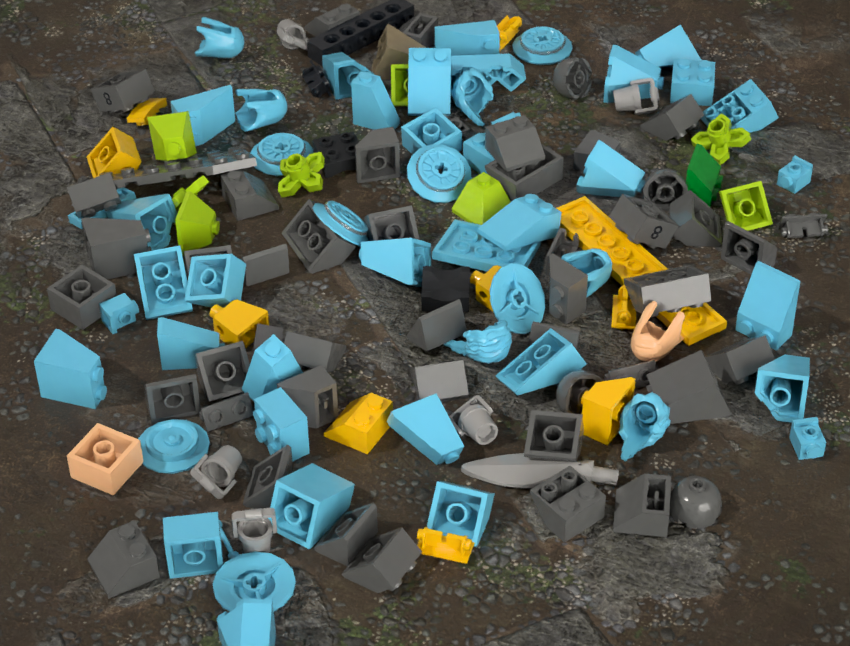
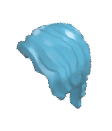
M471 68L469 71H464L453 83L451 96L454 99L455 105L473 123L483 127L485 123L482 122L479 113L486 108L489 101L493 100V88L479 71Z
M501 320L494 323V326H488L483 331L468 330L464 332L463 337L466 338V342L451 340L444 343V346L450 347L453 352L468 356L470 359L481 363H496L508 355L512 343L510 328L507 327V321Z
M653 392L646 395L636 394L626 404L620 414L619 434L624 440L621 449V460L625 462L641 449L654 445L664 435L665 430L671 423L669 419L670 407L661 400L660 396Z

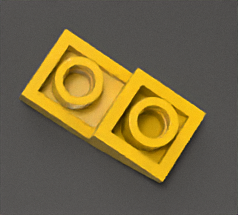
M149 98L147 101L139 103L127 117V123H136V126L148 125L147 117L156 116V113L160 112V108L167 106V99Z

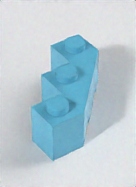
M511 54L451 56V90L456 79L464 71H469L471 68L479 71L491 85L498 81L511 92L526 80L524 65Z

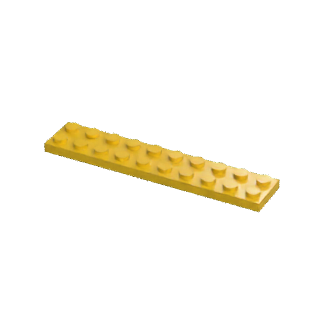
M586 196L556 208L562 212L560 228L566 229L567 236L571 240H573L574 234L577 233L579 236V247L583 251L597 248L608 253L612 261L611 276L621 285H625L624 278L668 270L644 247L628 240V235L615 227L616 223ZM706 302L703 303L702 307L690 308L689 306L681 308L680 312L685 314V319L680 335L684 338L682 341L688 346L727 327V321ZM663 311L659 312V315L656 317L669 327L678 312L670 313Z

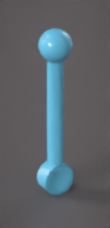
M219 520L221 539L229 553L228 559L230 560L238 556L239 553L231 547L222 529L223 523Z

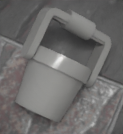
M291 19L282 20L277 26V34L280 37L281 43L288 49L300 47L308 50L307 40L309 39L306 38V32L303 27Z
M652 78L634 80L630 82L631 86L613 91L616 111H635V115H640L658 110L657 101L660 100L659 93ZM650 83L651 88L649 90L654 107L642 109L638 85Z
M479 395L471 398L449 416L461 437L463 435L470 436L481 445L491 443L498 434L497 425L490 416L493 410Z
M225 445L209 457L205 454L192 468L190 474L217 499H222L237 482L233 478L242 462V456L236 448ZM219 487H226V488H225L224 491H222Z
M258 508L233 512L231 515L234 538L239 537L244 553H269L271 537L273 533H277L275 509Z

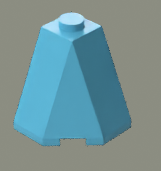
M681 25L635 52L637 56L659 68L673 67L674 59L701 61Z
M618 45L612 46L604 87L605 103L614 102L613 91L631 86L630 82L634 80L652 78L655 87L662 90L664 77H660L661 68ZM650 83L638 85L640 99L651 98Z
M343 52L322 55L323 72L331 85L330 88L335 99L352 97L351 82L360 71L374 74Z
M360 71L351 82L353 124L373 130L394 127L395 130L400 124V118L381 77L369 72Z
M598 140L584 165L586 166L583 171L585 177L580 176L576 184L577 192L580 194L621 197L622 194L635 197L637 192L642 193L645 184V172L604 142Z
M170 194L125 200L118 204L117 208L105 211L108 219L141 220L143 228H148L151 242H148L147 245L151 247L152 251L163 249L169 245L171 239L169 233L172 223H175L178 214Z
M415 238L361 242L359 258L362 266L405 284L422 287L423 266H431V243Z
M164 317L158 318L157 337L162 370L196 369V353L225 346V343H220V334L218 332Z
M274 334L254 351L242 386V391L244 393L248 392L252 401L277 389V383L303 373L291 350Z
M783 355L758 368L755 394L760 401L764 402L777 421L792 423V420L803 419L810 377V358Z
M437 393L391 411L387 419L388 425L436 465L443 462L450 464L459 459L464 444Z
M242 599L236 603L234 610L229 613L225 611L218 616V632L222 646H275L276 630L272 599Z

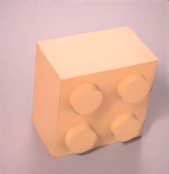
M99 423L67 455L71 478L111 495H114L144 462L140 440Z

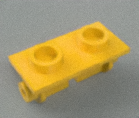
M506 16L497 25L500 33L499 51L519 32L518 28L522 25V19L519 16H514L511 19Z
M622 285L618 290V295H613L611 328L635 329L636 311L625 285Z
M428 527L424 529L419 528L417 533V539H419L417 546L421 549V554L465 564L468 563L474 546V542H472V539H468V536L451 533L443 536V532L432 530Z

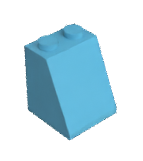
M55 329L34 360L41 397L96 409L100 401L104 400L107 394V387L103 379L104 369L101 367L100 356L60 329Z
M313 463L276 480L270 508L275 509L277 533L307 549H311L350 507L355 484Z

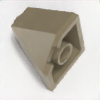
M387 24L379 39L376 59L373 60L371 71L375 75L380 76L382 80H390L391 64H409V48L426 47Z

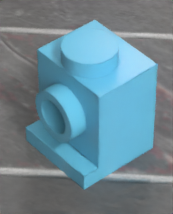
M797 156L792 157V161L779 170L777 185L794 194L811 182L813 164Z
M125 293L99 303L102 322L112 334L117 333V329L135 322V314L139 313L135 300H130Z
M817 417L792 420L789 438L799 460L824 457L826 440L818 425L819 420Z

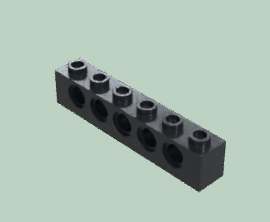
M389 0L307 40L308 58L323 67L322 55L343 52L348 56L379 40L387 24L399 30L403 24L414 17V5L407 0Z

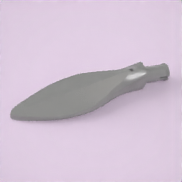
M524 453L506 454L475 460L461 466V472L470 477L500 486L534 488L568 466L573 467L589 482L593 481L616 486L619 475L618 469L594 466V460L574 462L524 457Z

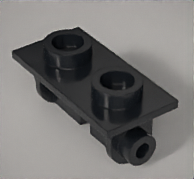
M309 60L312 66L303 70L302 77L307 83L312 96L321 97L326 92L329 96H332L328 90L331 85L320 65L315 66L312 60Z

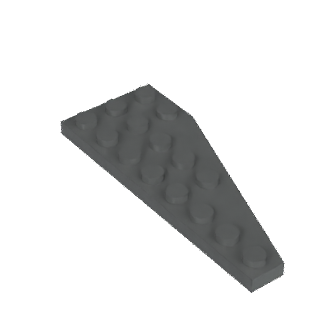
M241 146L228 148V152L220 153L219 150L207 152V156L203 157L193 155L183 161L177 162V159L164 161L163 165L158 166L155 163L143 165V169L134 170L133 167L122 169L121 173L118 174L104 172L99 174V176L111 173L116 188H124L129 185V182L137 183L138 186L172 181L176 179V175H179L180 178H193L197 175V172L206 173V176L257 166L256 157L244 148L241 149ZM91 176L80 177L77 179L78 182H73V185L90 180Z

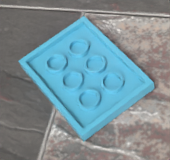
M455 219L433 249L432 259L482 271H488L496 265L503 267L510 263L522 264L528 267L538 251L541 241L504 251L477 233V228L481 225Z

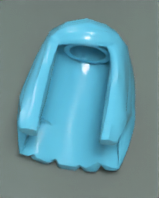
M202 17V23L209 24L211 29L197 26V31L204 35L205 40L201 41L200 48L195 52L196 56L233 58L241 53L244 48V36L238 27H232L220 21Z
M236 90L237 96L245 98L244 105L235 113L237 121L240 123V128L244 132L277 123L283 119L287 112V101L279 90Z
M592 248L584 251H575L561 257V259L588 275L587 297L604 285L611 276V258L607 252L601 249Z

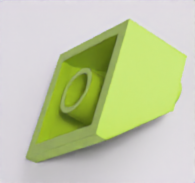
M391 64V101L394 106H408L409 64Z
M189 111L147 117L156 160L183 159L197 154Z
M483 172L467 182L453 205L452 212L466 222L482 225L511 203L501 183Z
M762 181L719 191L727 221L747 231L773 224Z
M187 191L175 219L178 246L180 245L182 256H184V251L197 250L212 244L214 236L218 235L220 223L216 221L215 211L195 194Z

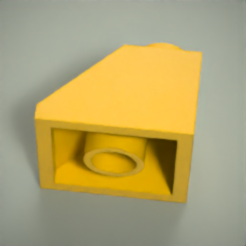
M112 127L87 156L93 178L98 177L99 174L104 172L118 174L121 173L122 169L130 167L137 170L142 163L133 137L115 127Z
M628 377L596 382L589 391L586 390L581 398V404L583 405V435L607 446L619 432L620 414L623 408L634 397V378Z
M369 393L351 401L324 432V437L368 454L390 428L387 419L391 411H393V401L374 393Z

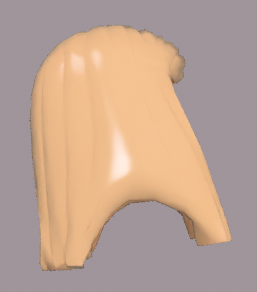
M652 301L644 309L631 337V348L636 358L643 362L652 360L656 362L669 354L684 339L680 335L685 319L683 312L679 311L665 331L661 327L655 326L653 322L648 321L657 307V302Z

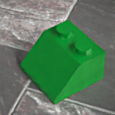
M696 144L687 169L686 183L688 191L691 190L711 208L712 202H717L719 189H721L723 183V176L720 175L721 166L701 144Z

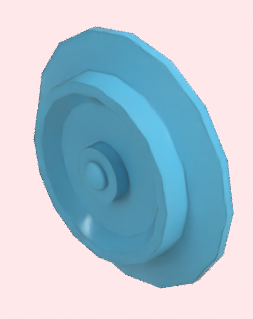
M171 419L158 422L147 428L138 438L141 442L144 461L142 464L146 468L158 473L174 474L193 468L205 454H208L210 446L207 432L198 424L188 420Z

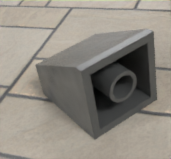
M81 218L86 251L94 272L107 280L137 273L134 254L152 251L151 247L147 245L148 242H151L148 228H143L141 220Z
M702 350L647 374L650 385L646 386L648 392H653L660 396L661 400L670 407V424L732 415L718 380Z

